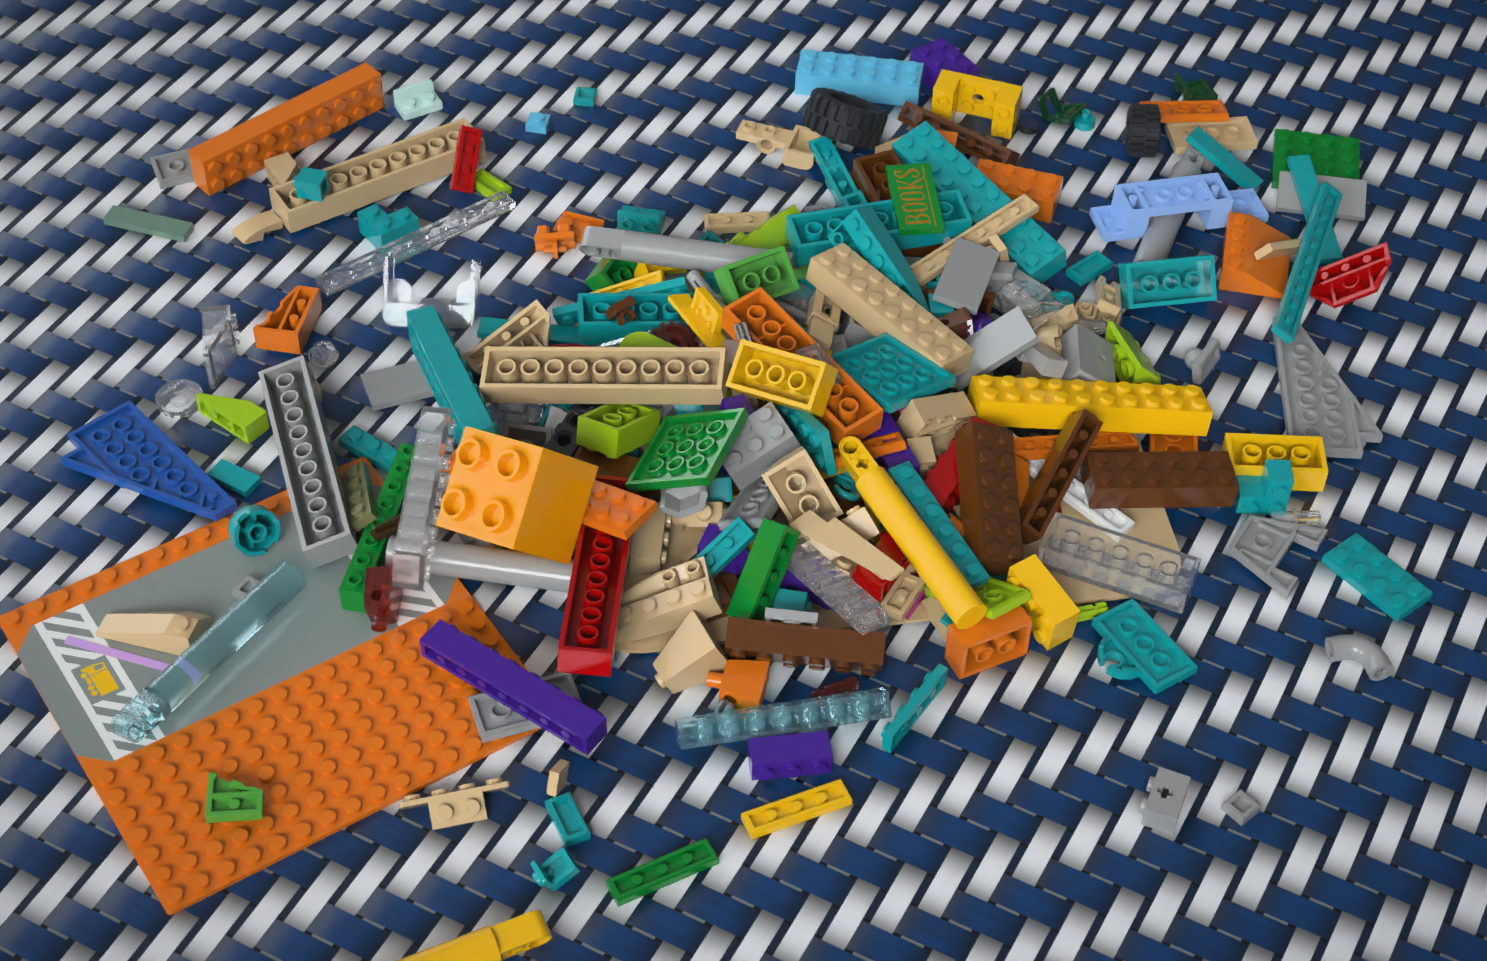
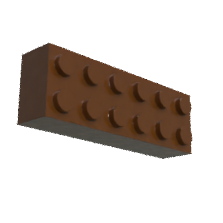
M894 149L853 159L852 179L858 190L862 191L868 203L891 199L885 172L886 165H902ZM943 244L900 251L905 257H925Z
M971 421L955 432L964 540L988 575H1008L1011 566L1024 560L1013 432Z
M1228 451L1088 452L1080 470L1089 509L1233 507L1239 490V483Z
M728 617L725 651L727 657H731L733 660L752 659L769 661L770 665H773V662H780L787 668H798L799 665H808L810 670L824 671L825 667L835 668V672L850 674L851 670L861 671V675L875 677L877 673H882L886 634Z

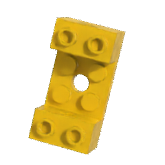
M942 69L933 88L931 112L950 121H953L956 112L992 119L991 135L1011 140L1019 121L1023 86ZM975 95H982L984 99L980 100Z

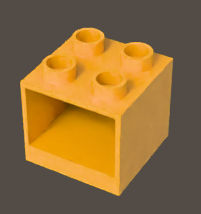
M465 426L461 443L456 451V459L447 489L441 500V509L436 526L569 565L599 466L543 447Z

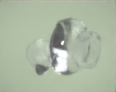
M319 340L310 348L308 358L313 365L330 368L338 360L339 351L330 341Z

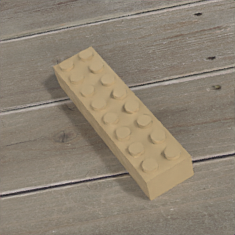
M845 243L811 257L806 280L876 337L887 332L955 376L968 370L975 349Z

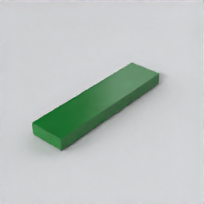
M704 838L606 880V887L619 907L719 864V858L707 838Z

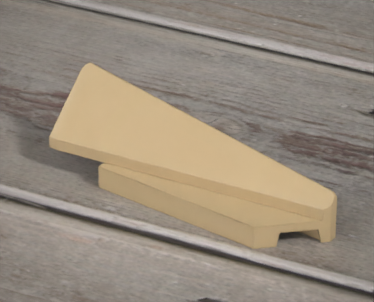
M808 510L790 524V527L865 567L882 580L892 581L904 572L903 567L836 517L826 522L813 511Z

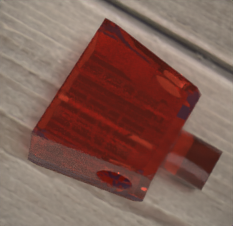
M392 566L366 567L364 609L372 623L371 629L375 632H385L387 624L398 622L403 589Z

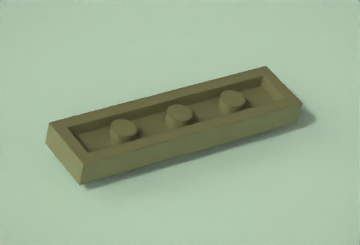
M363 460L357 465L350 466L343 474L350 525L356 532L377 519L369 467Z

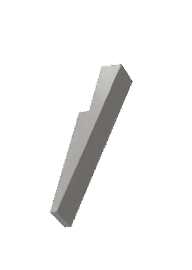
M986 313L992 320L1001 317V315ZM1042 342L1036 343L1016 356L1019 361L1032 363L1042 376L1062 379L1069 363Z

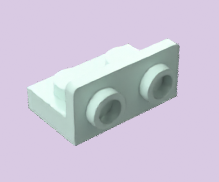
M431 79L393 91L395 108L404 121L443 109L442 101L434 92V85Z

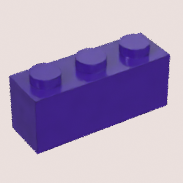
M828 730L748 738L747 757L752 781H767L783 777L795 778L812 774L822 775L832 772L833 754Z

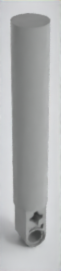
M1189 144L1181 161L1174 165L1169 178L1201 175L1200 168L1205 156ZM1186 213L1152 217L1133 262L1166 259Z
M597 226L585 227L579 250L588 256L713 273V271L723 266L771 250ZM786 252L794 271L795 253Z
M393 534L389 537L385 556V564L388 569L568 593L574 559L571 558L570 564L567 565L520 551Z

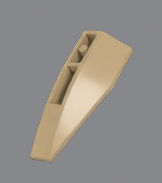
M702 556L657 572L624 591L616 644L676 630L693 610L701 620L723 613L719 594L705 557Z

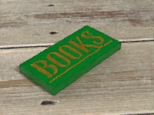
M930 163L886 165L885 172L899 236L944 233L945 226Z

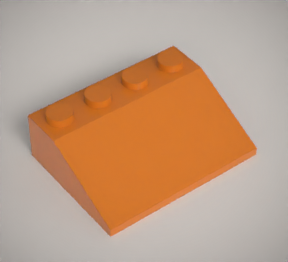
M1229 212L1224 232L1218 289L1282 299L1288 282L1290 255L1256 260L1254 253L1268 243L1291 240V238L1252 215Z

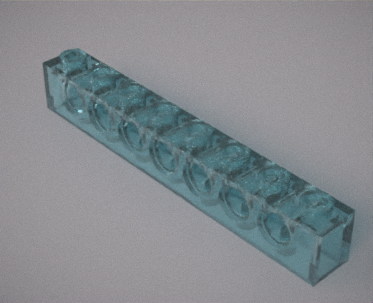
M881 687L674 719L677 745L683 750L748 740V738L767 737L891 718L892 713L889 691Z

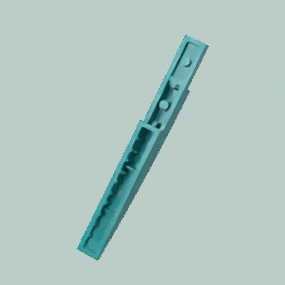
M823 136L808 141L809 149L825 177V184L837 206L845 207L868 203L862 191H858L831 139Z

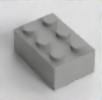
M772 402L767 403L749 415L724 460L723 466L740 491L761 478V474L780 458L800 447L799 442Z

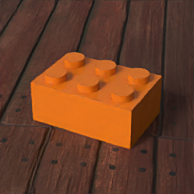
M1020 605L994 620L983 617L981 621L968 629H958L953 622L948 625L944 658L959 680L1026 655L1033 621Z

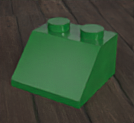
M602 258L584 282L592 291H596L633 279L637 263Z

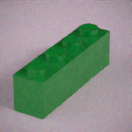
M763 518L726 611L727 615L735 618L765 621V607L772 608L801 532Z

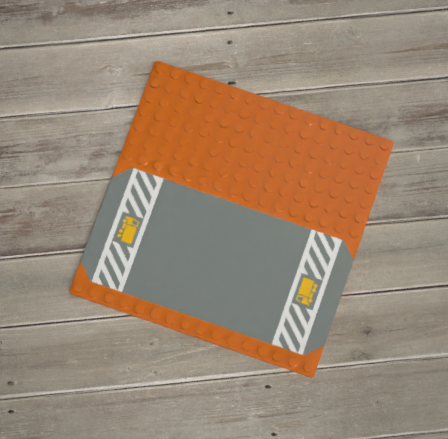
M360 457L338 467L345 490L343 474L350 466L357 465L363 460L369 467L374 503H376L384 480L367 458ZM285 490L253 504L267 508L280 521L281 534L277 543L274 542L266 550V554L256 557L246 556L235 548L228 533V526L231 517L234 515L233 513L219 521H214L0 615V627L165 912L168 915H174L398 802L405 796H409L542 729L538 728L482 743L468 703V697L483 692L422 656L419 639L441 619L447 624L455 625L462 633L475 637L484 646L495 649L501 656L508 660H514L520 667L527 670L458 578L385 568L377 587V596L372 599V602L375 599L376 602L371 608L369 607L367 614L343 610L339 588L354 553L313 569L302 551L288 491ZM416 523L401 530L399 534L401 536L428 539ZM365 527L356 532L358 543ZM248 575L269 587V592L253 608L232 595V590ZM192 611L213 616L214 618L193 659L96 636V631L106 614ZM372 612L374 613L373 621L376 622L375 631L371 629ZM68 636L207 674L209 677L204 683L68 645L64 642ZM209 773H216L218 778L231 782L233 779L245 786H253L263 790L265 796L263 820L207 823L205 813Z

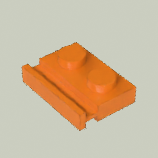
M563 211L562 217L560 216L552 232H558V225L568 223L570 224L571 231H574L575 242L581 243L585 227L597 226L605 228V220Z

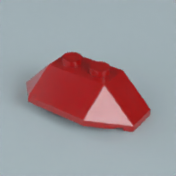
M1382 243L1319 268L1309 296L1326 305L1337 308L1378 292L1392 263L1388 243Z

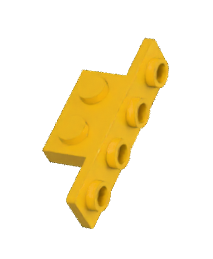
M696 287L693 299L687 293L668 296L667 300L706 347H724V340L727 339L721 333L722 307L705 287Z

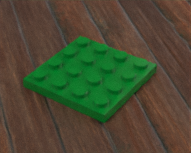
M1275 129L1273 136L1271 188L1278 189L1280 171L1290 172L1287 164L1288 156L1310 155L1316 175L1360 180V139L1332 136L1330 134L1291 131L1288 129Z
M745 408L665 416L627 480L626 487L632 492L711 485L749 417V413Z

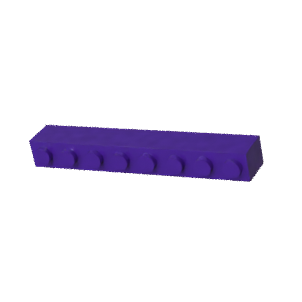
M440 619L419 639L423 657L481 692L486 693L491 698L509 707L584 754L588 755L607 735V720L600 711L592 710L578 698H572L562 692L558 686L550 685L536 673L528 672L514 660L506 659L495 649L481 644L475 637L462 633L455 625L447 624Z

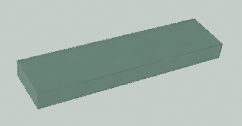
M115 205L111 207L103 218L104 225L185 242L194 230L192 222Z

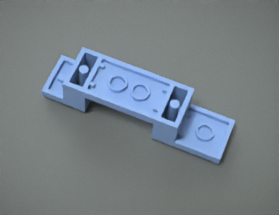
M1218 173L1115 185L1111 205L1091 207L1089 213L1103 242L1143 238L1147 230L1149 217L1196 211L1206 230L1226 227L1229 212L1252 215L1262 222H1268L1269 214L1253 188L1228 191Z

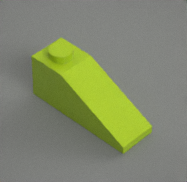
M203 393L195 395L199 413L247 444L253 442L269 429L267 411L251 401Z

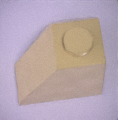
M694 610L687 615L653 663L657 674L654 675L655 679L662 688L667 687L673 694L705 683L709 671L724 673L726 662L729 660Z

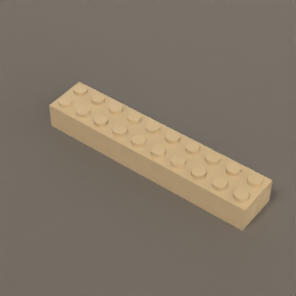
M464 117L321 169L328 171L330 189L322 202L298 198L296 188L293 186V180L269 188L272 209L283 220V224L288 231L293 233L449 175L453 172L459 127L461 125L472 127V125ZM481 138L478 163L486 161L485 140Z
M486 346L479 388L485 403L721 405L722 399L726 398L727 387L725 385L729 373V360L726 347Z

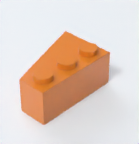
M297 285L280 301V306L274 312L270 311L266 315L267 319L261 325L257 324L253 328L256 348L301 355L322 311L320 289Z

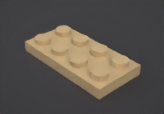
M1247 116L1229 117V122L1165 123V130L1174 154L1185 153L1189 145L1185 139L1198 126L1228 151L1257 149L1258 146L1257 138Z

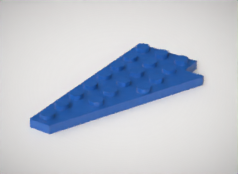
M130 400L67 434L69 441L77 449L60 457L64 467L215 521H219L238 509L237 503Z

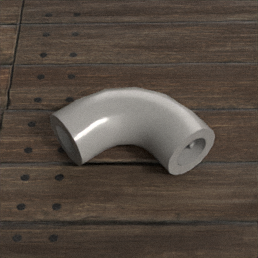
M1348 634L1326 637L1325 651L1330 662L1342 660L1356 661L1364 667L1372 681L1383 680L1394 671L1389 657L1382 648L1368 638Z

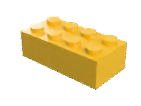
M741 339L725 386L744 395L823 417L838 369L826 362Z
M1225 433L1221 451H1228L1236 477L1237 475L1262 476L1266 459L1290 460L1294 479L1292 491L1323 492L1328 475L1323 437Z

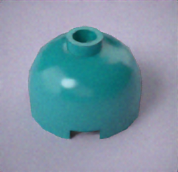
M249 505L240 508L234 513L230 519L228 533L236 549L246 556L256 557L266 554V550L274 542L277 543L279 541L281 525L274 513L260 505Z

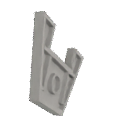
M1249 515L1231 542L1228 553L1287 600L1297 584L1298 577L1278 569V565L1293 542L1317 552L1327 535L1328 529Z

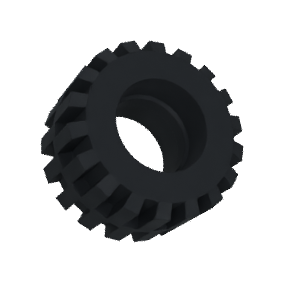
M1131 104L1127 112L1125 130L1128 157L1155 158L1160 144V109L1157 104Z

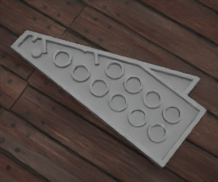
M1299 324L1295 339L1289 344L1273 333L1286 435L1323 437L1326 457L1361 459L1363 455L1362 442L1381 443L1383 438L1382 432L1301 324Z

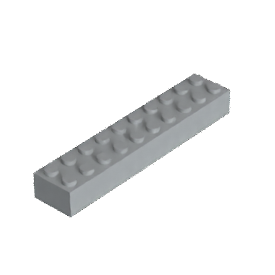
M301 355L259 371V378L304 555L314 569L353 554L357 548L358 539L356 531L350 525L345 490L315 378L305 357Z

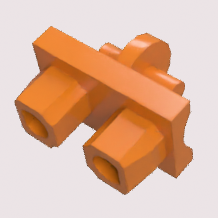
M570 224L558 225V232L550 233L549 226L547 225L537 227V232L534 234L536 251H544L545 254L553 253L554 259H558V253L567 252L566 249H575L574 231H571Z

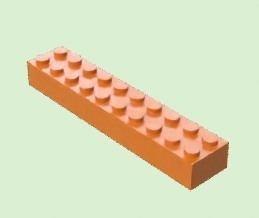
M365 62L189 149L195 184L208 196H211L264 169L265 159L286 152L292 155L384 108L381 73Z

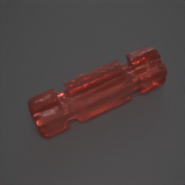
M850 676L844 679L845 682L841 680L823 687V691L819 689L811 692L810 700L815 707L825 704V701L830 702L847 695V692L852 693L859 690V681L855 676Z

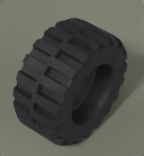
M823 87L815 88L811 92L803 115L804 125L810 128L811 131L839 143L864 149H874L879 145L888 119L887 112L872 102L852 94H847L846 92Z

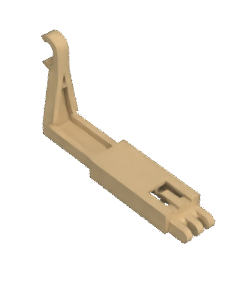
M816 288L810 298L805 324L808 325L807 334L827 353L832 344L833 334L839 325L841 308ZM827 308H829V314L825 313Z

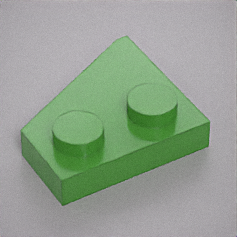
M209 773L205 813L206 822L263 820L265 797L263 790L253 786H245L233 779L231 782L218 778L216 773Z

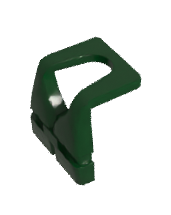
M1178 72L1175 73L1173 88L1176 93H1183V101L1218 99L1217 93L1213 88H1210L1205 78H1199L1193 82L1186 83Z
M1055 88L1048 89L1037 100L1043 119L1056 124H1071L1082 114V110L1088 108L1087 103L1060 105ZM1047 97L1050 98L1055 109L1060 111L1059 113L1048 116L1046 107Z

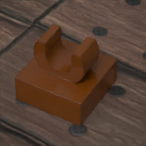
M630 295L612 304L604 313L608 320L616 317L618 325L623 326L626 323L623 315H626L630 321L636 318L635 312L630 309L636 302Z

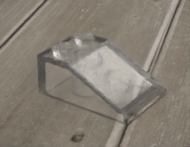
M230 304L202 307L203 357L210 389L217 387L237 355V344H241L239 330L235 331V327H238L236 313H231Z

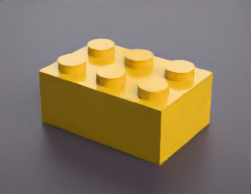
M1033 554L1011 566L1006 583L1031 592L1032 599L1021 606L1033 621L1031 630L1036 641L1039 644H1043L1048 651L1072 638L1081 611L1039 558Z

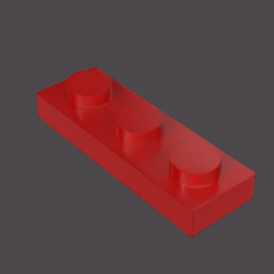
M464 125L459 127L450 190L467 194L473 193L483 130Z

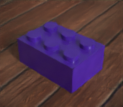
M944 37L910 50V61L924 63L922 82L932 91L942 69L977 77L980 76V68Z

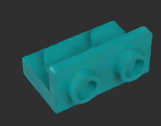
M623 205L622 210L617 212V229L660 235L666 219V211Z

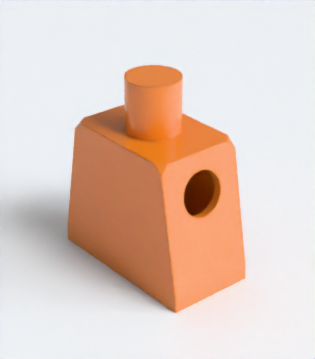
M730 659L726 662L724 673L708 672L706 687L719 689V701L726 699L734 704L736 710L759 717L769 680L770 662Z

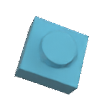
M530 112L525 124L526 132L546 134L551 123V115Z

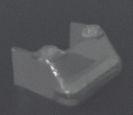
M394 256L384 257L383 318L388 325L408 327L405 311L433 305L436 313H441L443 324H446L447 328L465 329L473 325L480 294V259L471 260V281H465L458 286L456 299L412 297L410 283L405 279L394 278Z

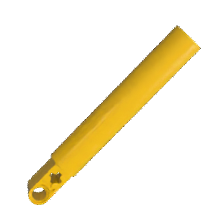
M853 436L843 438L839 443L841 463L855 481L858 492L957 628L964 630L976 625L987 613V607L886 470L878 466L858 438Z
M534 910L497 925L480 928L396 961H502L547 943L552 939V935L542 911Z

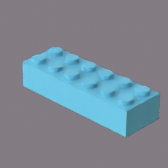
M802 49L796 70L795 94L810 96L815 88L823 87L846 92L872 103L903 106L907 100L918 105L924 63Z

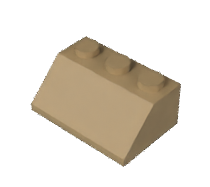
M803 446L783 456L761 474L790 524L808 510L813 511L826 522L844 514ZM801 533L799 539L801 540L806 535Z

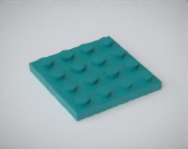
M887 332L830 355L889 414L908 406L911 399L931 396L955 385L956 381L955 375Z

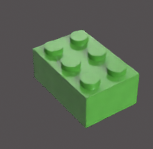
M784 245L713 271L726 306L759 287L772 299L800 289Z

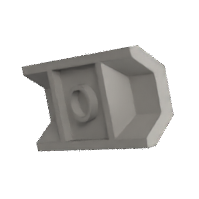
M708 485L661 489V511L678 518H684L704 510L708 497Z

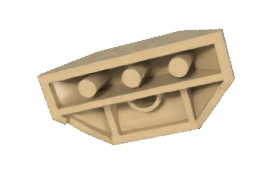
M536 299L463 355V358L476 374L481 375L486 346L548 347L551 316Z

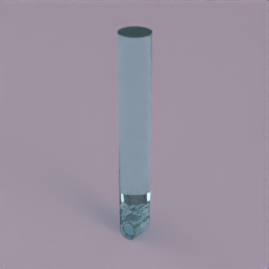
M280 562L113 717L111 721L112 733L134 743L140 742L305 587V581L300 572L291 564Z

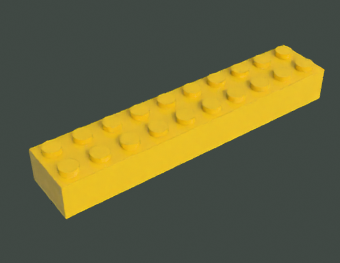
M982 374L980 376L971 375L967 398L977 414L976 417L999 427L1062 430L1070 415L1086 409L1103 422L1099 430L1101 432L1207 436L1213 411L1201 387L1195 385L1176 386L1173 384L1156 385L1147 382L1136 384L1125 381L1116 383L1103 380L1016 378L1008 375L996 377Z

